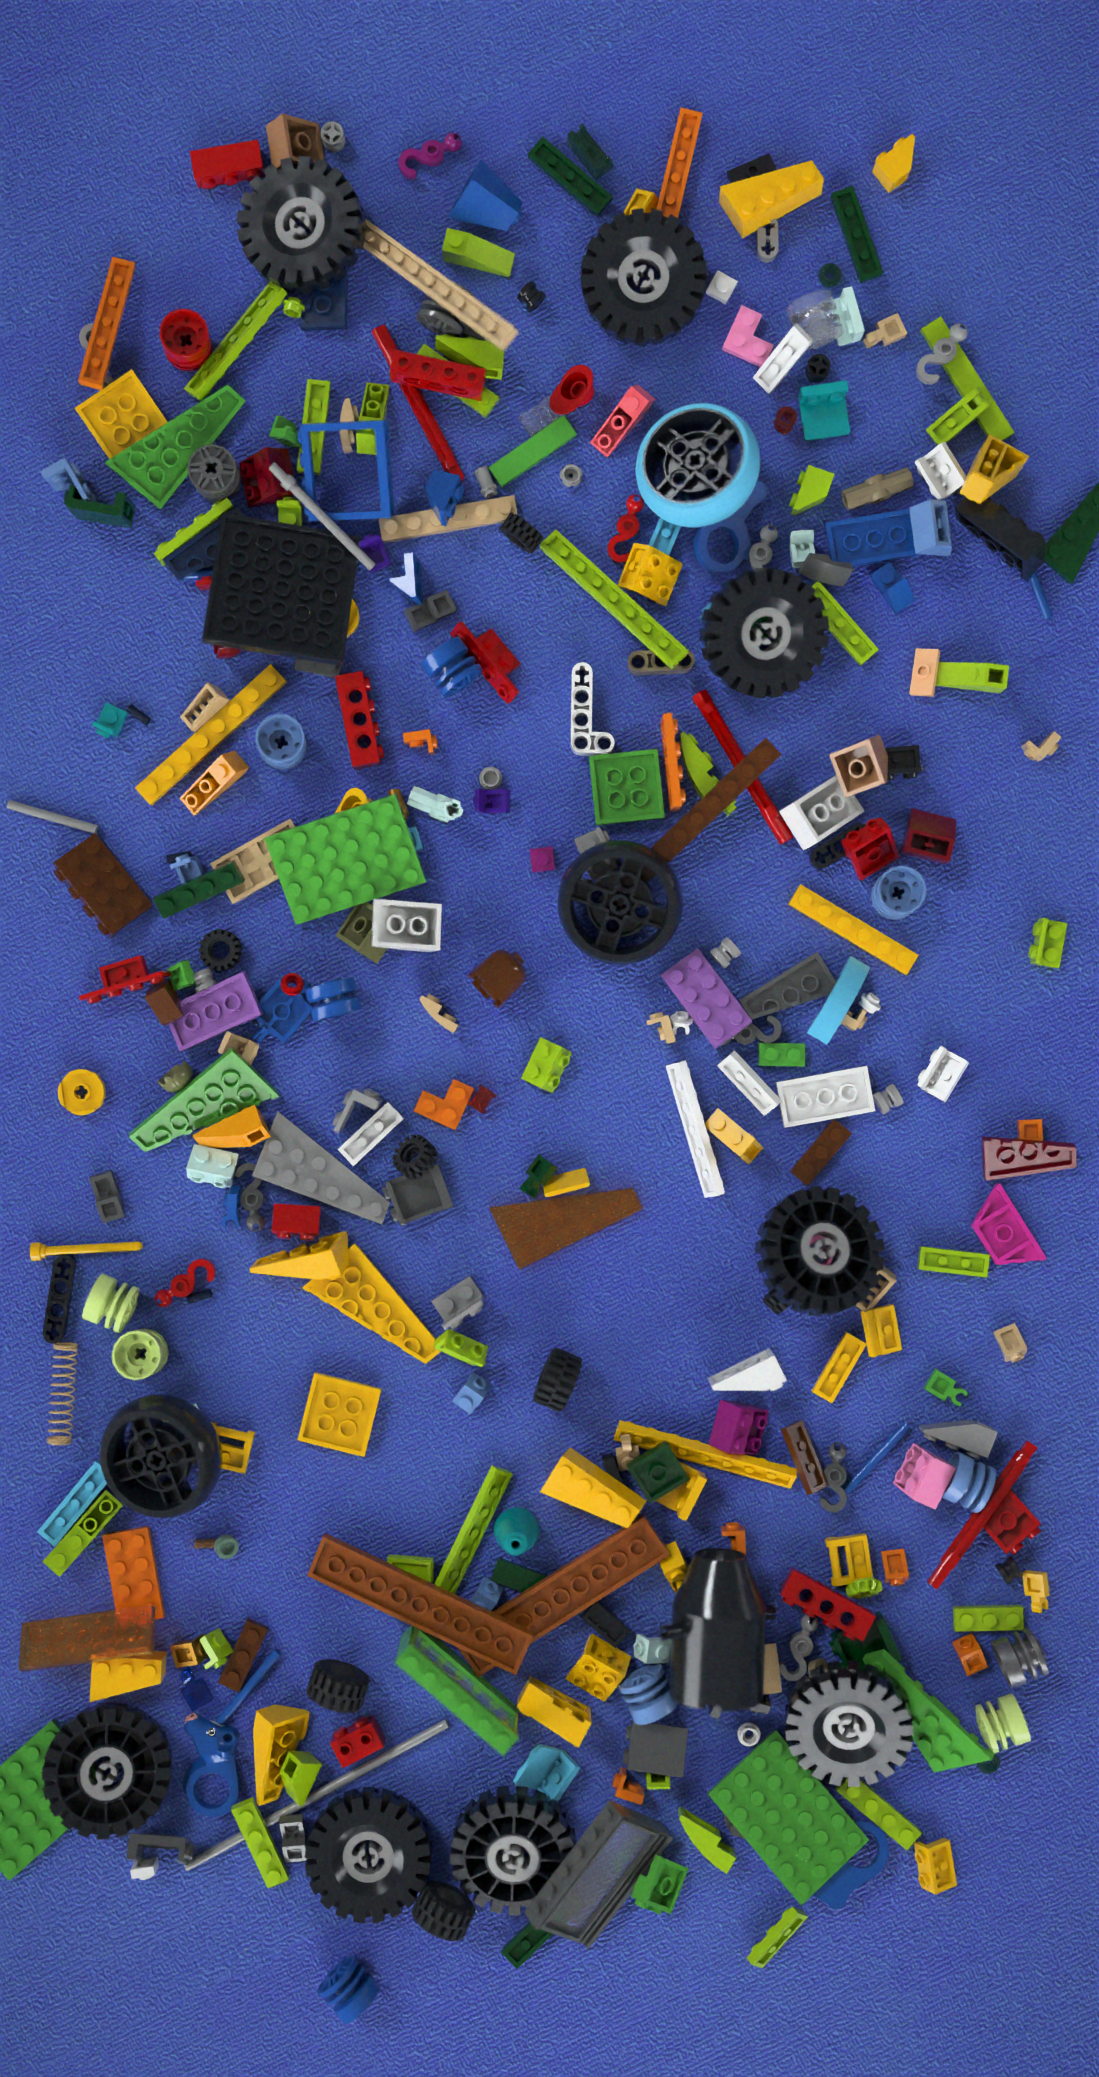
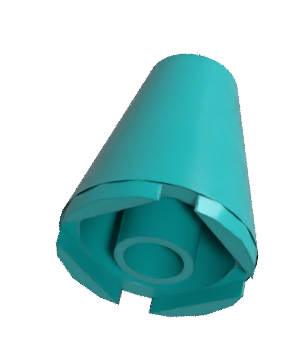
M521 1507L508 1508L496 1519L494 1537L497 1544L511 1555H520L530 1550L536 1544L539 1537V1524L529 1510Z

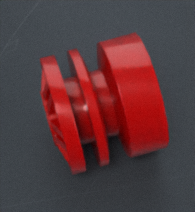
M177 309L164 317L160 325L159 336L167 360L175 368L182 371L200 369L212 354V342L205 320L197 312L190 309Z

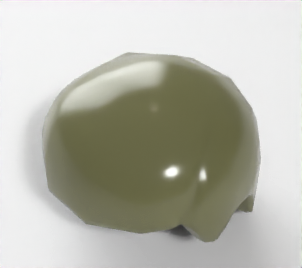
M182 1061V1065H175L157 1083L170 1093L182 1090L190 1083L193 1077L192 1068L187 1062Z

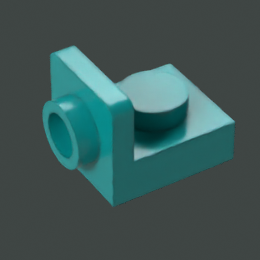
M106 702L97 722L93 721L92 726L97 729V734L109 739L110 735L117 738L129 713Z

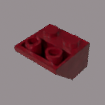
M265 447L239 463L248 508L275 504L277 500H283L284 497L295 496L290 490L286 491L280 485L281 481L269 470V467L275 462L287 475L290 474L294 478L288 449Z
M911 808L900 853L941 864L950 862L956 836V819Z

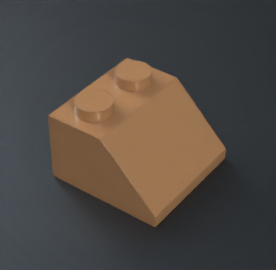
M282 113L266 125L271 163L277 170L282 168L280 160L289 157L292 158L295 164H298L299 156L311 157L314 163L317 162V159L324 161L319 123Z
M880 735L829 754L845 798L887 783L888 755Z

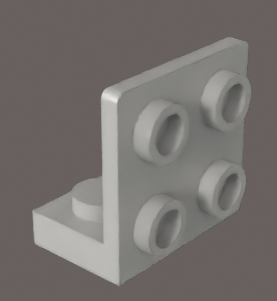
M469 1275L434 1298L431 1302L444 1320L443 1328L446 1329L450 1326L452 1330L463 1323L462 1320L466 1315L470 1314L472 1317L480 1312L485 1297Z

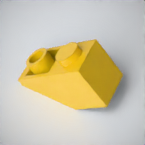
M913 134L909 135L906 139L901 137L893 145L892 150L888 153L886 151L882 152L875 159L876 163L872 173L888 193L906 181L909 176L915 142Z
M674 1541L666 1545L670 1555L659 1563L676 1594L688 1569V1565L679 1546Z

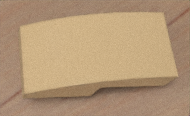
M350 398L345 399L343 403L340 422L359 419L357 406L351 404ZM340 430L344 454L353 452L351 444L356 443L353 430Z
M430 994L427 997L421 995L420 1001L427 1012L439 1024L455 1033L459 1026L455 1023L456 1018L445 1012L443 1016L439 1015L443 1008L439 1004L440 999Z
M776 1643L765 1645L764 1695L782 1692Z

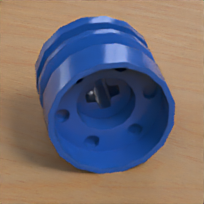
M459 636L439 646L421 663V667L429 678L441 675L435 686L438 689L443 688L440 693L444 698H448L466 689L483 671L479 664L473 665L476 662L474 656L463 660L469 649Z
M353 1955L344 1958L332 1968L321 1982L317 1992L322 1998H325V2002L328 2005L335 2004L333 2011L345 2024L352 2022L360 2016L373 2002L380 1990V1985L369 1973L362 1975L364 1967L362 1964H358L357 1958Z

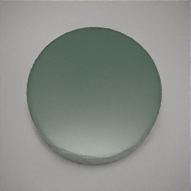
M229 1534L220 1536L214 1544L216 1554L222 1559L234 1557L239 1548L237 1540Z

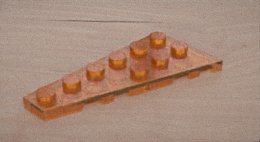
M633 1188L489 1207L519 1269L643 1209Z

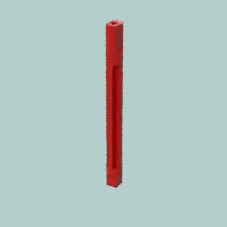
M384 324L374 328L372 335L389 367H391L394 349H399ZM399 384L444 472L460 475V481L463 482L465 477L421 391L417 387Z
M704 689L694 695L692 699L735 767L745 755L718 712L707 690ZM757 778L747 787V790L779 845L794 836Z
M1026 1440L1019 1451L1015 1452L996 1479L992 1493L984 1508L978 1513H972L941 1557L940 1563L926 1581L932 1587L938 1590L950 1571L955 1568L1025 1469L1038 1447Z

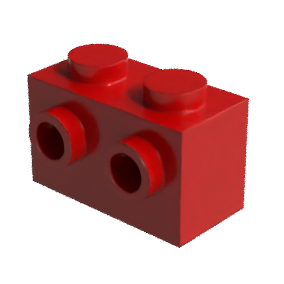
M274 1203L273 1235H277L279 1239H290L291 1236H300V1240L312 1241L314 1237H319L321 1206Z
M371 1715L368 1718L366 1716L358 1718L354 1725L348 1728L344 1726L337 1729L333 1733L330 1745L342 1768L383 1748L386 1739L376 1719Z

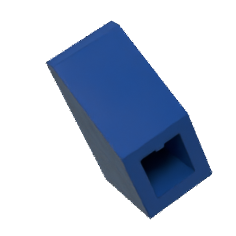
M433 470L426 485L428 503L441 525L447 526L449 519L453 518L457 501L462 499L464 487L461 486L460 475Z

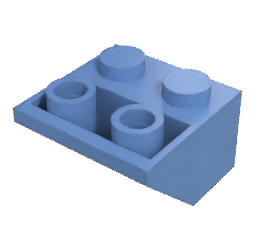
M929 499L910 507L915 554L951 555L952 543L946 501Z

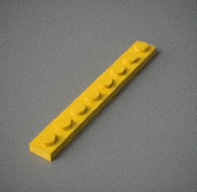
M270 664L138 784L135 789L153 806L280 690L287 681Z
M620 1420L613 1440L621 1442V1435L630 1434L631 1445H638V1447L648 1450L666 1440L677 1458L791 1489L797 1477V1469L786 1464H778L767 1461L764 1458H756L745 1454H730L709 1444L701 1443L698 1440H690L676 1434H669L654 1428L636 1425L629 1421Z

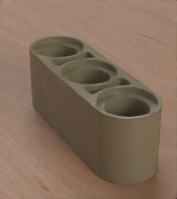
M651 650L634 651L628 657L627 668L631 674L636 676L685 674L691 671L695 657L688 650L686 657L689 659L690 664L683 667L678 663L673 669H670L667 665L662 668L656 666L654 661L658 657ZM635 658H640L644 662V666L635 668L631 662Z

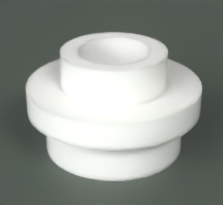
M863 993L861 995L859 1004L866 1011L874 1014L875 1011L881 1009L880 999L872 993Z
M746 1722L737 1731L740 1743L745 1746H753L760 1740V1730L754 1723ZM748 1730L753 1732L750 1737L744 1735Z

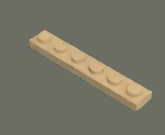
M511 495L456 505L453 518L449 519L447 526L441 525L433 509L395 515L391 518H378L382 542L388 543L503 523L510 513L517 514L515 497Z

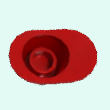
M577 365L566 372L550 397L549 405L554 413L560 415L568 414L577 407L584 406L590 402L594 395L593 373L591 369L586 365Z

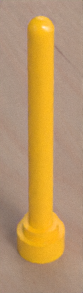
M137 1241L47 1246L42 1244V1242H33L30 1244L31 1261H42L43 1258H47L49 1255L139 1251L143 1248V1244Z

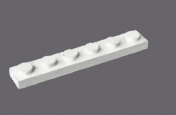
M685 1060L666 1065L704 1198L722 1195L725 1193L723 1181L718 1171L717 1161L713 1154L710 1137L705 1127L703 1114L700 1110L697 1093L692 1083L687 1062Z

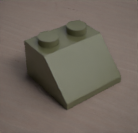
M365 902L354 906L335 936L376 964L387 950V948L372 946L373 905Z

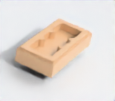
M916 648L910 695L934 697L940 650Z

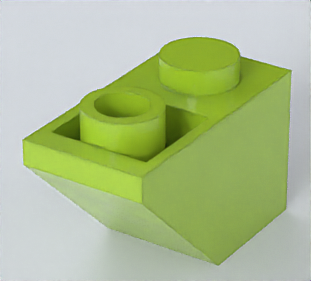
M808 465L805 472L801 471L797 481V485H800L798 494L793 493L789 504L790 507H793L790 515L796 516L823 503L829 492L834 473Z
M289 1751L280 1769V1775L287 1794L299 1806H303L322 1764L310 1752Z

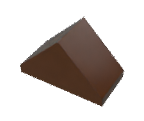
M170 977L165 978L163 983L151 985L144 997L163 1026L184 1016L176 990H173Z

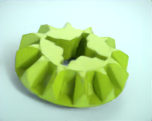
M861 1578L852 1581L845 1590L850 1598L864 1599L877 1595L883 1590L880 1580Z

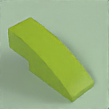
M680 1806L678 1808L679 1819L693 1844L714 1866L727 1874L736 1860L734 1848L720 1841L721 1835L718 1828Z

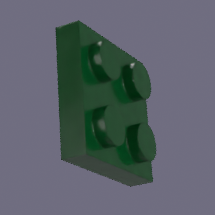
M666 1440L626 1464L649 1503L654 1502L689 1480Z

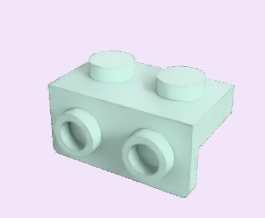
M194 1144L186 1167L187 1178L197 1183L207 1182L219 1188H231L239 1154Z

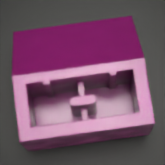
M720 1400L709 1445L730 1454L758 1455L769 1410L737 1401Z

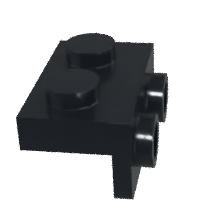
M919 745L885 748L888 755L887 780H893L896 775H903V779L917 778V774L923 772V767L920 766Z

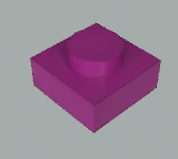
M553 847L530 849L532 873L555 870Z

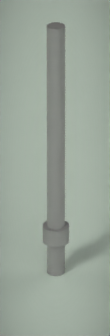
M275 462L269 467V470L281 481L280 485L286 491L290 490L369 571L376 565L296 484L297 481L290 474L287 475Z

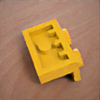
M941 1838L926 1845L919 1841L915 1842V1859L918 1865V1880L921 1887L936 1895L957 1886L950 1840Z

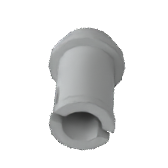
M484 466L475 470L474 474L482 489L480 491L481 495H484L485 498L495 496L498 493V486L494 484L488 467Z

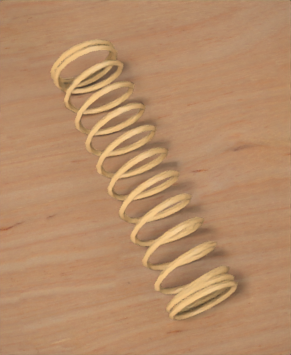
M58 1342L53 1344L54 1349L71 1350L76 1353L52 1357L73 1360L75 1363L52 1365V1367L68 1368L75 1372L52 1374L51 1376L67 1377L74 1381L62 1384L51 1383L50 1385L70 1387L73 1390L64 1393L51 1392L50 1395H64L73 1399L65 1402L51 1401L49 1403L53 1405H67L72 1407V1409L49 1411V1413L66 1414L72 1418L49 1420L48 1422L65 1423L71 1427L61 1430L48 1429L47 1431L64 1432L70 1434V1437L51 1436L47 1438L46 1442L51 1445H68L72 1443L71 1437L73 1436L68 1430L72 1429L73 1425L67 1421L74 1418L72 1414L67 1413L74 1410V1406L68 1403L75 1400V1397L70 1394L76 1390L70 1385L75 1383L76 1379L70 1375L77 1372L75 1368L70 1366L78 1363L76 1359L71 1357L78 1354L77 1349L79 1345L71 1342Z

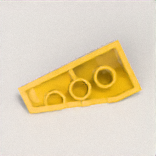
M276 1704L256 1710L253 1741L256 1804L258 1806L279 1798L284 1786L280 1769L288 1752L296 1751L299 1740H304L310 1714L308 1710Z

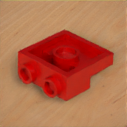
M881 817L870 819L865 827L858 831L849 832L846 838L841 841L846 856L850 859L855 874L860 881L900 857L891 829Z
M1010 1489L983 1528L1006 1554L1011 1552L1015 1555L1024 1547L1021 1543L1027 1537L1033 1539L1041 1532L1038 1528L1041 1523Z

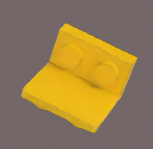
M634 543L617 586L623 590L637 592L662 606H666L683 564L650 545Z
M679 1461L689 1480L655 1501L676 1511L678 1518L687 1521L707 1478L704 1473Z
M591 1634L587 1639L582 1656L569 1671L566 1680L594 1697L606 1701L625 1677L631 1656L618 1648H614L610 1643L598 1636Z

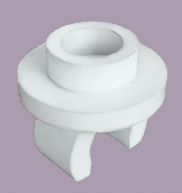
M677 1011L670 1016L673 1033H677L678 1027H684L685 1035L689 1034V1025L693 1023V1019L687 1012Z

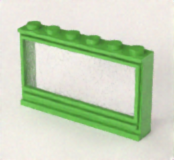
M412 1625L401 1636L394 1663L504 1756L519 1738L517 1736L519 1712L517 1705L482 1675L478 1677L471 1666L439 1638Z

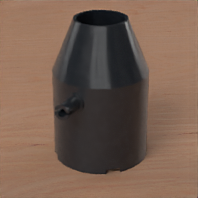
M706 1548L696 1551L672 1602V1624L661 1625L659 1628L660 1631L666 1630L659 1632L660 1638L663 1641L671 1639L670 1696L683 1705L704 1710L706 1705L720 1706V1711H737L755 1707L763 1701L766 1621L776 1618V1615L769 1616V1614L776 1613V1610L772 1605L765 1606L745 1553L725 1548Z

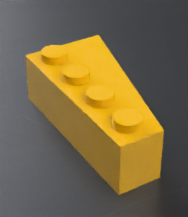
M811 160L720 186L719 203L740 236L744 238L757 231L759 227L766 226L771 220L778 219L822 194L824 178Z

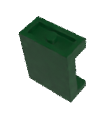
M70 484L69 491L65 492L64 503L77 519L126 528L132 527L135 505L126 493L116 492L113 506L84 501L75 485Z
M880 1611L875 1613L876 1618L864 1641L858 1638L856 1641L849 1639L843 1635L844 1630L842 1629L830 1633L833 1641L829 1642L834 1656L839 1654L842 1660L840 1663L841 1669H846L847 1661H858L859 1670L863 1671L866 1666L863 1661L865 1654L885 1649L897 1662L902 1661Z

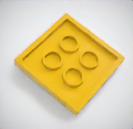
M132 369L75 407V410L109 459L168 423Z
M315 1372L297 1440L365 1457L382 1388Z

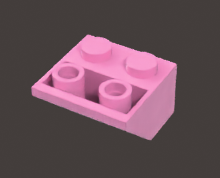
M913 1443L906 1452L901 1468L896 1472L893 1484L913 1500L936 1510L956 1467L945 1459Z

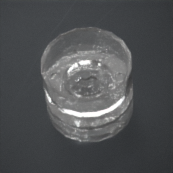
M824 290L810 293L795 300L786 308L791 327L798 324L814 340L807 350L827 345L844 333L843 326L839 323V315L833 314L837 308L831 291Z

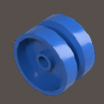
M354 977L331 980L305 990L308 1002L317 1003L323 1001L322 1005L315 1006L310 1010L313 1022L334 1018L362 1009L359 997L344 998V995L353 993L357 989Z

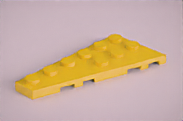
M356 1243L348 1248V1266L341 1277L334 1280L329 1278L321 1280L311 1279L302 1287L425 1364L441 1352L433 1348L436 1340L434 1335Z

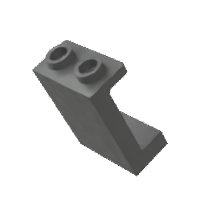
M438 1163L432 1164L434 1168L432 1170L429 1168L427 1170L429 1174L427 1175L423 1173V1178L419 1179L416 1177V1180H412L402 1175L384 1182L386 1187L382 1188L386 1201L391 1200L394 1207L390 1210L394 1223L399 1221L400 1226L408 1222L453 1207Z
M631 1721V1725L626 1727L625 1739L629 1740L628 1750L624 1749L623 1764H626L627 1770L683 1778L688 1729L652 1723L637 1725L634 1721Z
M130 1833L126 1859L143 1862L145 1847L179 1850L178 1863L189 1865V1860H193L195 1846L191 1844V1840L185 1837Z

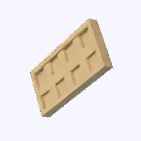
M291 818L210 863L212 868L215 869L235 860L244 876V883L226 890L232 904L241 901L279 879L264 838L296 827Z

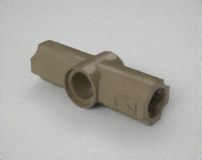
M906 467L887 475L878 474L868 478L862 484L842 490L844 506L849 511L869 503L877 504L887 500L891 495L913 488L911 471Z

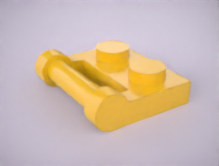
M211 1422L219 1436L245 1441L244 1448L221 1443L222 1469L245 1474L255 1432L234 1430L217 1426V1423Z
M866 1533L828 1537L825 1539V1545L829 1549L832 1586L849 1585L852 1581L861 1578H873ZM838 1546H844L848 1575L843 1576L841 1574Z

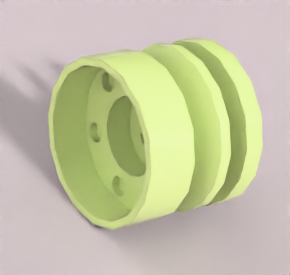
M102 1273L91 1289L84 1306L82 1318L98 1324L106 1316L105 1328L110 1329L114 1324V1332L121 1333L134 1314L140 1289L133 1286L128 1292L129 1284L125 1282L117 1291V1279Z
M145 1328L130 1331L121 1336L114 1344L112 1351L113 1365L117 1372L125 1378L132 1380L145 1379L161 1371L166 1364L169 1355L168 1344L164 1337L155 1330ZM146 1349V1357L141 1358L139 1356V1354H141V1350Z
M1013 1693L997 1698L998 1710L994 1709L990 1701L985 1702L988 1713H985L981 1704L974 1706L980 1734L993 1753L999 1752L996 1741H999L1003 1750L1008 1749L1007 1737L1011 1738L1015 1746L1031 1741L1027 1724Z

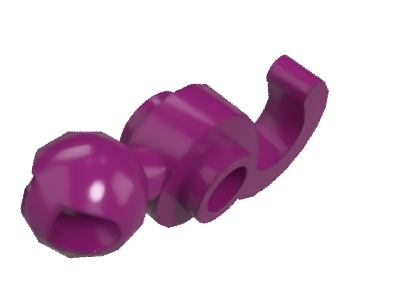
M452 132L445 136L442 143L436 140H428L421 147V151L413 148L403 151L398 161L401 174L407 179L415 180L417 178L416 171L406 166V163L411 159H415L427 166H438L444 159V152H457L462 145L461 137L457 133Z

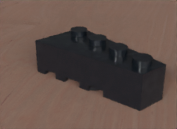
M965 497L955 508L956 520L978 539L983 537L985 544L993 553L999 551L1006 560L1004 563L1011 569L1015 565L1023 572L1020 575L1023 580L1027 581L1045 562L1044 537L1039 532H1033L1027 528L1025 522L1020 518L1015 519L1004 506L996 505L990 497L981 504Z

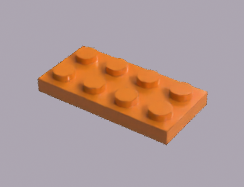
M672 713L662 714L660 725L670 812H677L686 801L684 788L680 789V782L683 779L682 765L677 764V759L681 755L680 744L675 742L678 724L677 719H673Z
M149 1525L104 1533L102 1538L118 1626L164 1618L166 1615Z

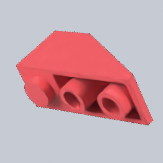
M639 384L631 386L590 443L608 458L643 418L656 399Z

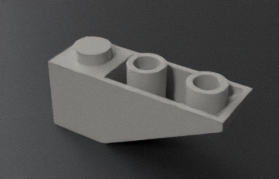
M972 1419L926 1424L919 1427L925 1433V1438L937 1442L938 1439L946 1442V1446L955 1450L961 1447L967 1450L968 1455L980 1459V1456L989 1457L998 1434L994 1428Z

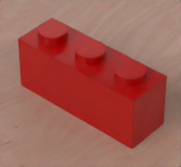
M258 140L190 151L194 179L198 188L212 189L215 185H235L239 181L245 180L251 182L256 175L259 178L266 177L263 171L265 168L262 150Z

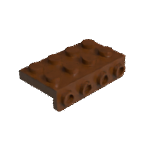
M95 833L54 861L55 870L53 873L60 882H66L70 887L67 889L70 895L75 900L79 899L83 903L82 909L89 918H95L99 923L96 926L104 936L108 934L112 939L118 931L153 906Z

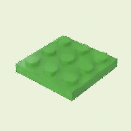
M658 749L589 756L596 826L665 818Z

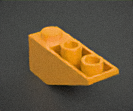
M235 750L222 754L180 797V800L195 816L231 787L249 769V766Z
M256 1105L247 1107L193 1134V1138L199 1145L210 1148L251 1147L271 1137L264 1116Z

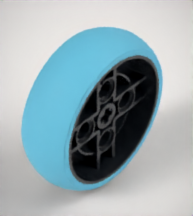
M707 403L680 407L658 420L644 437L636 461L637 484L645 503L662 519L683 527L709 526L734 514L751 495L760 470L758 443L747 423L731 410ZM740 443L742 448L741 460L736 473L732 476L731 451ZM662 456H665L663 463L665 479L656 488V470Z

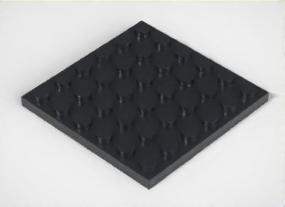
M222 512L202 643L342 666L358 559L330 531ZM347 534L359 547L358 542H360L361 536Z

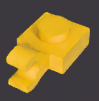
M1026 1570L1022 1572L1024 1594L1031 1596L1032 1612L1042 1613V1609H1048L1046 1597L1050 1595L1047 1572Z

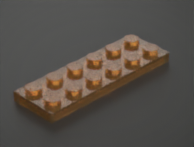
M145 1605L22 1623L19 1670L26 1672L154 1654L155 1607L153 1605Z

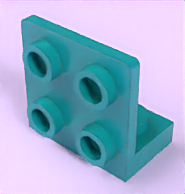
M847 380L801 387L798 394V403L805 441L849 435L850 427L845 401L848 391Z

